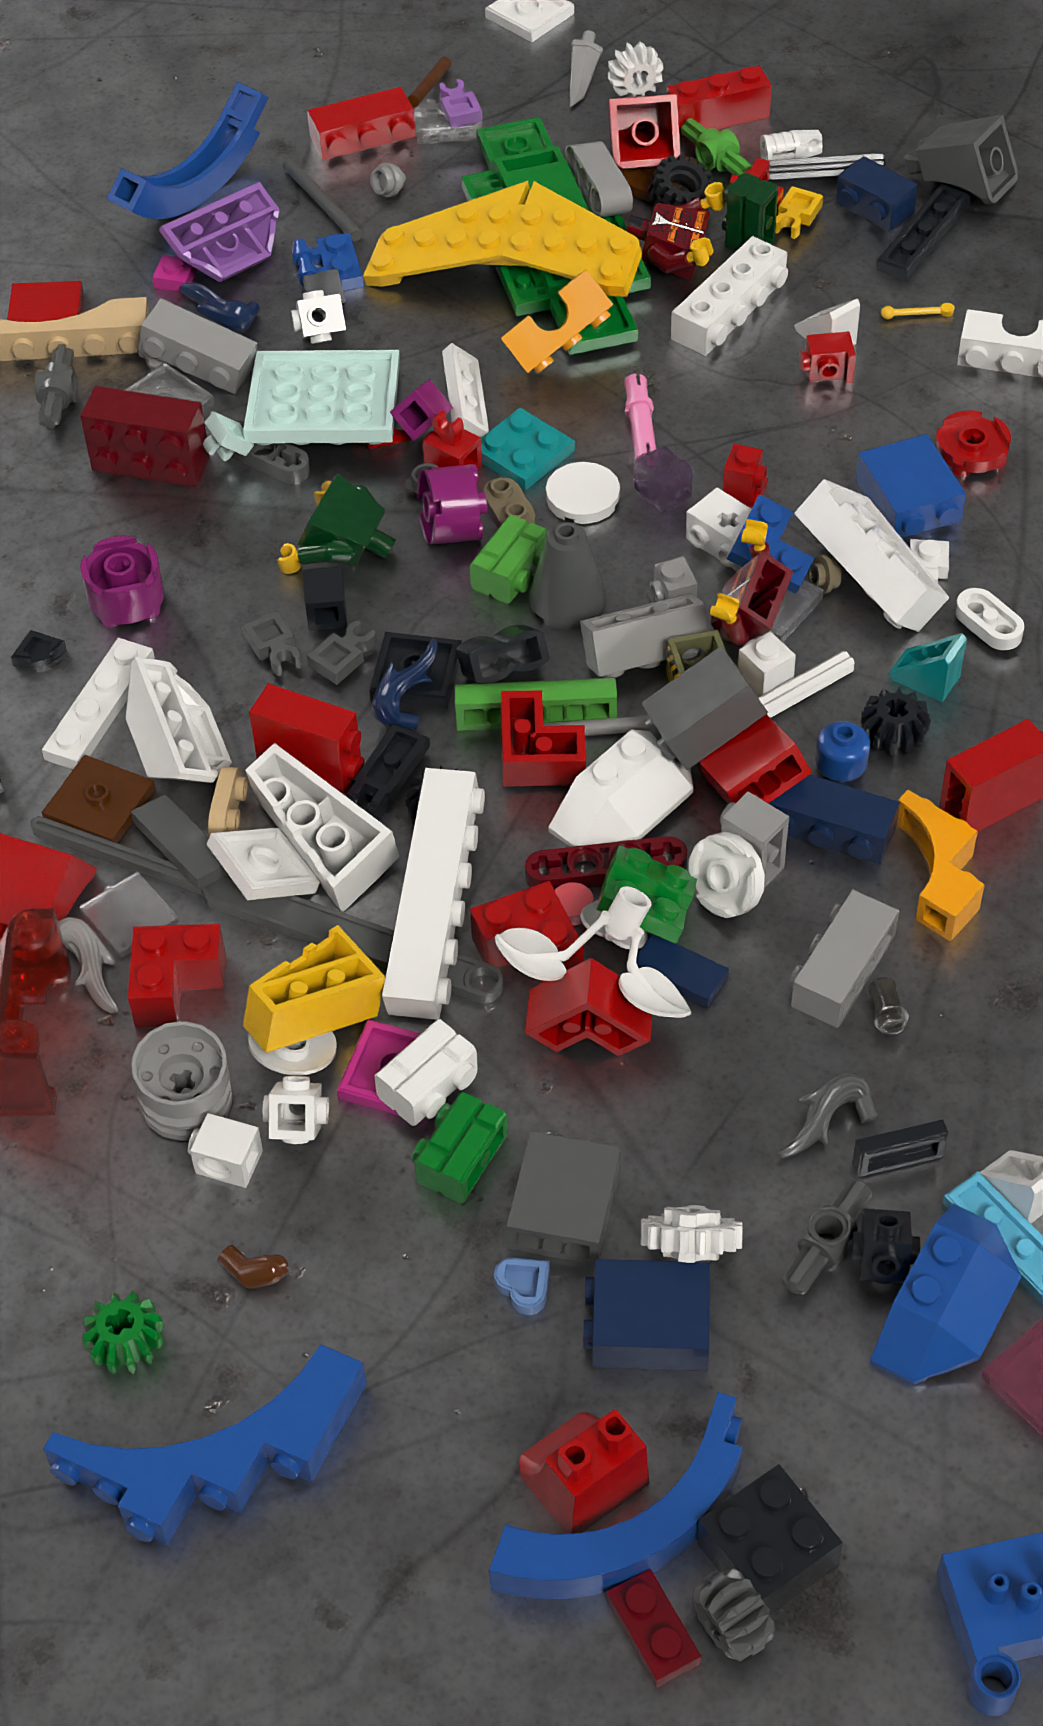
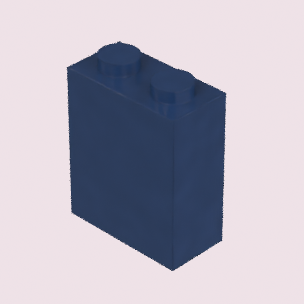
M595 1260V1277H586L585 1305L594 1306L593 1320H584L583 1349H593V1367L708 1371L710 1324L709 1262Z

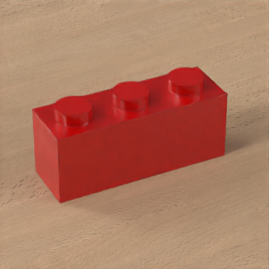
M760 65L667 86V95L677 94L679 138L685 137L681 133V127L685 124V120L689 118L697 121L706 129H722L770 118L772 84Z
M402 87L307 110L310 138L322 160L416 137L414 109Z

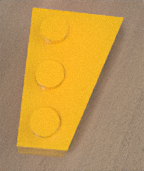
M337 925L329 930L328 938L317 945L310 943L304 947L302 955L291 963L285 960L249 985L243 1026L261 1048L268 1053L377 1017L385 976L342 928Z

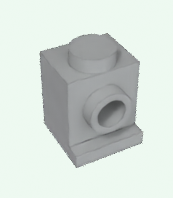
M684 556L654 564V581L650 582V592L647 593L646 597L649 604L690 593L697 597L698 583Z

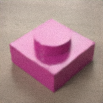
M162 255L152 277L154 288L181 292L179 287L184 283H192L197 269L177 256Z

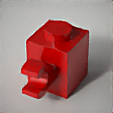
M442 410L432 420L434 431L426 435L422 444L424 464L430 463L438 467L475 464L478 469L482 465L481 437L463 429L464 424L461 418L458 417L453 423L447 421L446 411Z

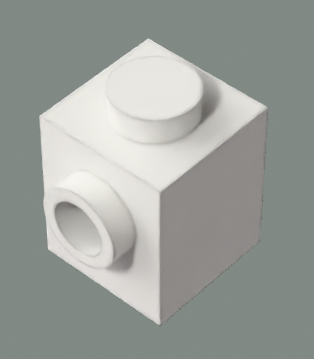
M770 631L758 639L748 641L739 649L738 669L757 697H760L794 678L796 655Z

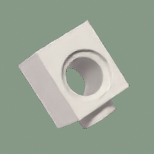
M207 1113L201 1128L194 1129L188 1143V1153L191 1154L196 1174L244 1188L247 1187L263 1152L258 1127Z

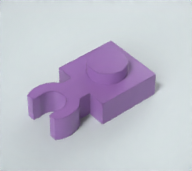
M456 79V88L454 89L447 88L444 82L439 84L441 109L450 128L465 127L469 124L482 122V109L473 91L465 92L464 82L461 79Z

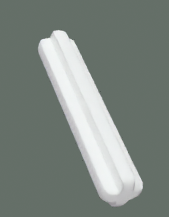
M841 651L758 698L769 712L767 715L771 718L853 672L854 659L846 651Z

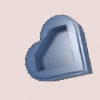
M506 1258L496 1266L494 1271L495 1287L503 1296L510 1297L511 1305L518 1313L534 1315L544 1308L547 1300L550 1261Z

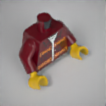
M714 182L708 185L704 191L706 196L704 199L698 197L682 205L655 204L651 221L631 215L626 231L636 236L639 240L645 241L642 249V260L658 267L664 273H673L692 281L696 265L705 266L710 259L709 256L714 252L710 239L704 238L710 216L707 208L710 207L714 211H720L724 208L726 204L723 202L725 190L722 183Z
M746 519L741 542L752 544L750 546L752 559L727 581L722 593L718 592L716 605L710 608V615L712 616L710 623L713 629L718 630L725 641L735 645H744L746 642L772 629L794 572L771 556L769 544L765 542L768 529L767 523Z

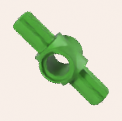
M692 118L685 120V124L681 127V133L696 145L695 154L699 164L703 163L705 165V170L711 171L716 168L720 172L729 171L733 175L740 176L744 174L745 170L751 169L752 165L739 155L740 145L732 131L724 129L719 132L715 128L706 129Z

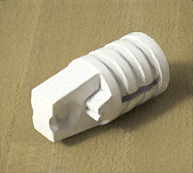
M791 130L789 132L761 135V158L765 160L808 158L821 154L822 134L819 130Z

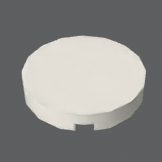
M576 462L567 464L555 470L548 478L545 489L548 508L558 518L565 520V517L574 519V523L578 524L599 522L609 517L615 511V506L620 500V484L617 476L610 469L597 463Z
M721 832L709 835L694 846L689 857L688 872L691 876L697 878L696 889L699 894L696 897L701 905L712 914L729 918L747 913L758 904L764 891L765 875L761 860L750 843L740 835Z

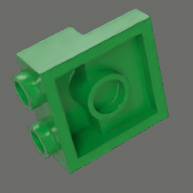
M619 845L606 872L596 910L600 912L608 911L620 888L627 886L638 889L651 901V907L640 928L676 944L684 928L687 909L694 897L697 878L691 876L687 870L680 866H667L653 860L643 850L637 848L628 849Z

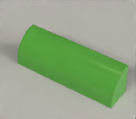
M615 678L455 685L457 731L501 729V691L542 690L543 723L617 717V687Z

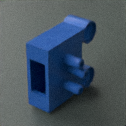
M1043 1532L942 1554L936 1575L969 1673L968 1698L976 1710L988 1716L1004 1714L1013 1705L1021 1682L1020 1669L1015 1661L1043 1655ZM986 1676L997 1677L1004 1682L1007 1690L993 1692L984 1686L981 1679Z

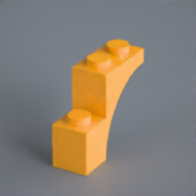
M907 790L898 799L900 806L896 827L906 833L919 847L927 862L930 874L929 882L919 895L915 920L951 942L980 910L985 884L978 881L971 873L961 870L973 857L978 831L970 827L964 820L955 818L938 808L929 799L921 798Z

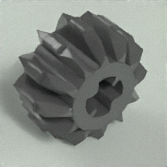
M728 1567L723 1568L717 1573L714 1571L702 1579V1583L693 1589V1607L698 1612L697 1618L704 1625L706 1633L714 1640L716 1647L721 1648L727 1657L740 1662L749 1655L752 1657L764 1649L765 1644L774 1638V1621L769 1616L770 1609L762 1601L761 1594L757 1593L753 1588L751 1581L745 1579L739 1570Z

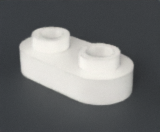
M969 588L959 594L955 610L956 617L985 643L998 650H1010L1021 643L1024 632L1023 620L992 593L981 588Z

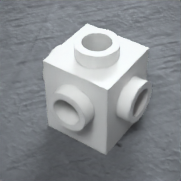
M323 290L303 293V300L296 302L297 310H291L294 332L301 331L302 339L310 338L311 344L332 341L331 334L343 333L346 330L340 294L324 296ZM312 313H320L323 321L315 322L312 319Z
M288 1076L283 1078V1082H277L269 1095L264 1096L263 1122L269 1123V1139H282L284 1143L288 1144L307 1143L309 1140H315L321 1129V1124H328L329 1098L322 1097V1083H310V1078L305 1076ZM292 1104H305V1110L297 1111L293 1108Z

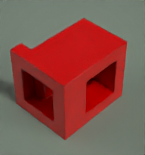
M849 331L806 336V348L800 351L799 361L801 372H807L809 382L845 379L846 384L853 383L856 353Z
M734 443L724 467L723 491L747 507L752 508L759 494L764 495L768 485V478H766L767 466L762 465L763 449Z

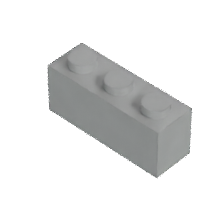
M160 298L141 325L138 350L179 368L185 373L205 380L218 388L236 394L254 367L258 343Z
M691 593L580 621L587 666L599 677L602 676L604 678L621 676L624 674V670L635 667L644 669L657 667L661 664V661L667 660L668 639L708 632L705 603ZM689 649L683 654L682 658H693L698 655V651L703 649Z
M855 890L851 891L844 904L837 902L829 916L828 929L824 934L817 933L809 948V959L805 965L799 963L790 977L788 987L793 989L791 1007L839 1028L895 937L899 910Z

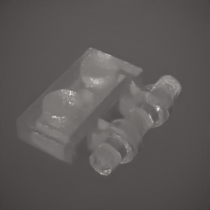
M426 99V103H420L416 108H413L417 144H436L459 140L470 141L477 139L476 129L483 128L482 122L469 124L465 127L450 128L441 109V102H436V99Z

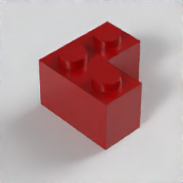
M542 690L501 691L502 787L571 786L575 778L586 769L585 725L543 726Z
M550 881L470 908L472 940L483 962L496 967L509 963L502 955L494 938L496 934H501L508 929L527 928L535 930L549 938L557 947L558 952L566 950L579 938ZM584 945L568 960L561 961L566 970L584 962Z
M220 924L133 927L127 999L135 1028L160 1027L166 1023L179 1022L181 990L224 989L226 952Z
M590 958L566 970L563 978L555 981H545L529 989L525 1034L555 1052L585 1038H589L615 1055L620 1056L650 1042L652 1014L640 1010L626 999L618 985L620 978L618 974Z

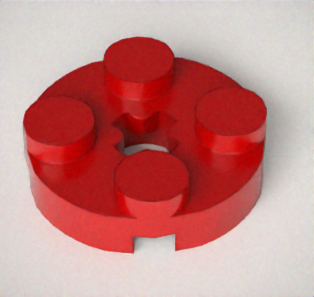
M960 411L949 415L943 420L942 427L936 433L935 446L947 465L950 466L949 468L954 475L967 476L970 473H983L1005 466L1010 449L1011 433L1007 425L995 416L993 421L982 418V412ZM972 439L974 443L978 444H971L966 441Z

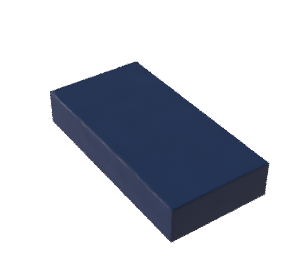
M654 934L651 935L636 958V964L639 969L651 967L659 971L674 984L683 997L706 1008L709 1007L729 976V968Z

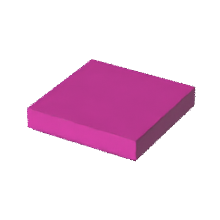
M368 1019L337 1088L338 1099L398 1115L396 1110L393 1111L379 1099L376 1094L374 1075L422 1033Z

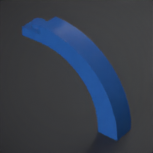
M236 82L213 129L202 144L186 160L166 172L151 176L136 175L121 168L106 199L139 216L151 219L176 217L200 206L226 184L251 151L260 134L254 127L269 98L255 89Z
M720 1392L717 1393L703 1440L688 1470L663 1498L633 1518L607 1528L576 1534L533 1532L505 1524L489 1569L490 1589L513 1596L536 1599H572L605 1593L649 1569L654 1573L671 1563L697 1540L699 1519L725 1502L734 1486L740 1470L742 1447L736 1445L743 1418L735 1416L737 1397Z

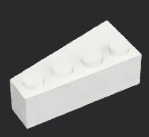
M274 743L245 770L255 798L321 882V887L339 911L344 912L400 858L393 832L277 744Z

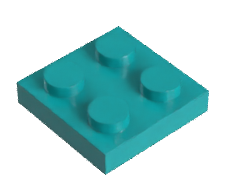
M520 407L481 437L482 464L504 478L516 481L520 488L526 491L575 452V440Z

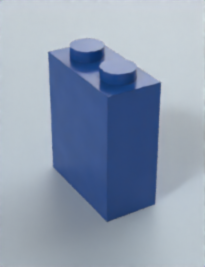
M928 434L858 453L856 471L858 485L901 538L962 521L966 492Z

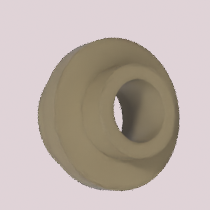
M827 555L816 556L808 570V579L811 586L815 587L818 593L827 594L832 589L838 588L841 583L842 574L839 562L835 558H829Z

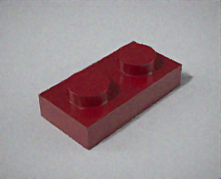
M651 1569L606 1592L608 1604L656 1688L701 1664V1654Z

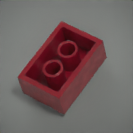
M95 386L80 415L92 470L197 487L210 458V455L203 446L207 435L201 402Z

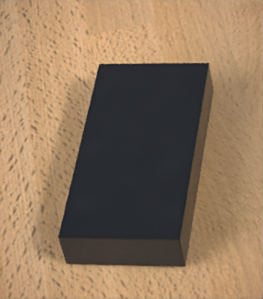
M944 1120L857 1139L852 1160L857 1177L942 1158L949 1133Z

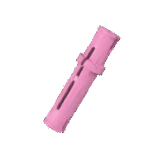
M631 374L624 380L627 397L624 409L626 416L630 419L635 465L643 469L642 458H645L647 470L654 468L659 462L651 417L654 406L651 398L648 397L646 377L639 374L640 385H637L636 374Z

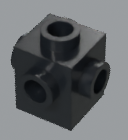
M863 1208L861 1232L853 1231L851 1260L860 1261V1280H870L881 1284L892 1282L904 1283L909 1274L910 1265L914 1264L920 1253V1237L912 1236L911 1213L908 1211Z

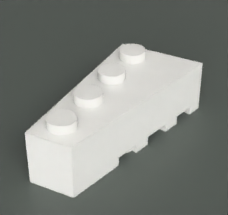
M823 479L794 513L862 586L865 593L885 611L883 613L884 617L894 627L898 629L906 627L919 632L949 599V596L868 497Z

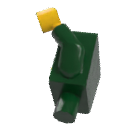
M336 474L332 481L322 483V492L315 491L313 493L317 508L309 519L299 540V549L296 550L293 544H284L280 549L283 558H278L277 563L280 571L284 574L297 572L301 567V563L302 565L329 562L355 566L365 549L386 560L396 539L377 529L385 514V510L376 502L367 487L353 485L342 476Z

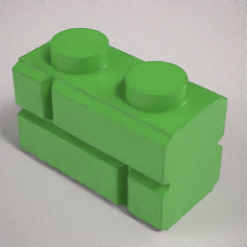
M510 514L470 564V581L473 590L487 596L491 594L494 599L507 604L512 602L518 592H526L530 586L532 574L538 566L548 533L546 528L531 522L527 524L526 520Z

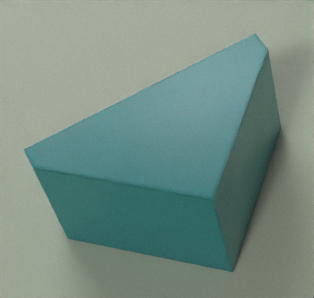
M963 633L907 648L888 675L897 683L943 702L961 677L967 638Z

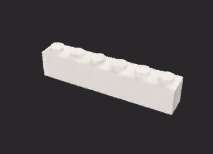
M425 768L382 993L388 1015L439 1020L442 1004H449L451 979L447 978L449 965H455L458 956V940L454 939L456 926L462 927L465 916V902L460 900L462 889H468L471 883L472 866L471 863H467L469 851L476 850L478 843V826L474 825L476 814L483 813L485 791L478 788L475 772Z

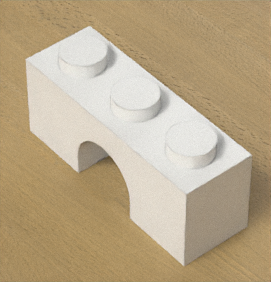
M967 309L957 365L1043 378V320H1039L1038 328L1033 334L1015 336L1003 329V314Z

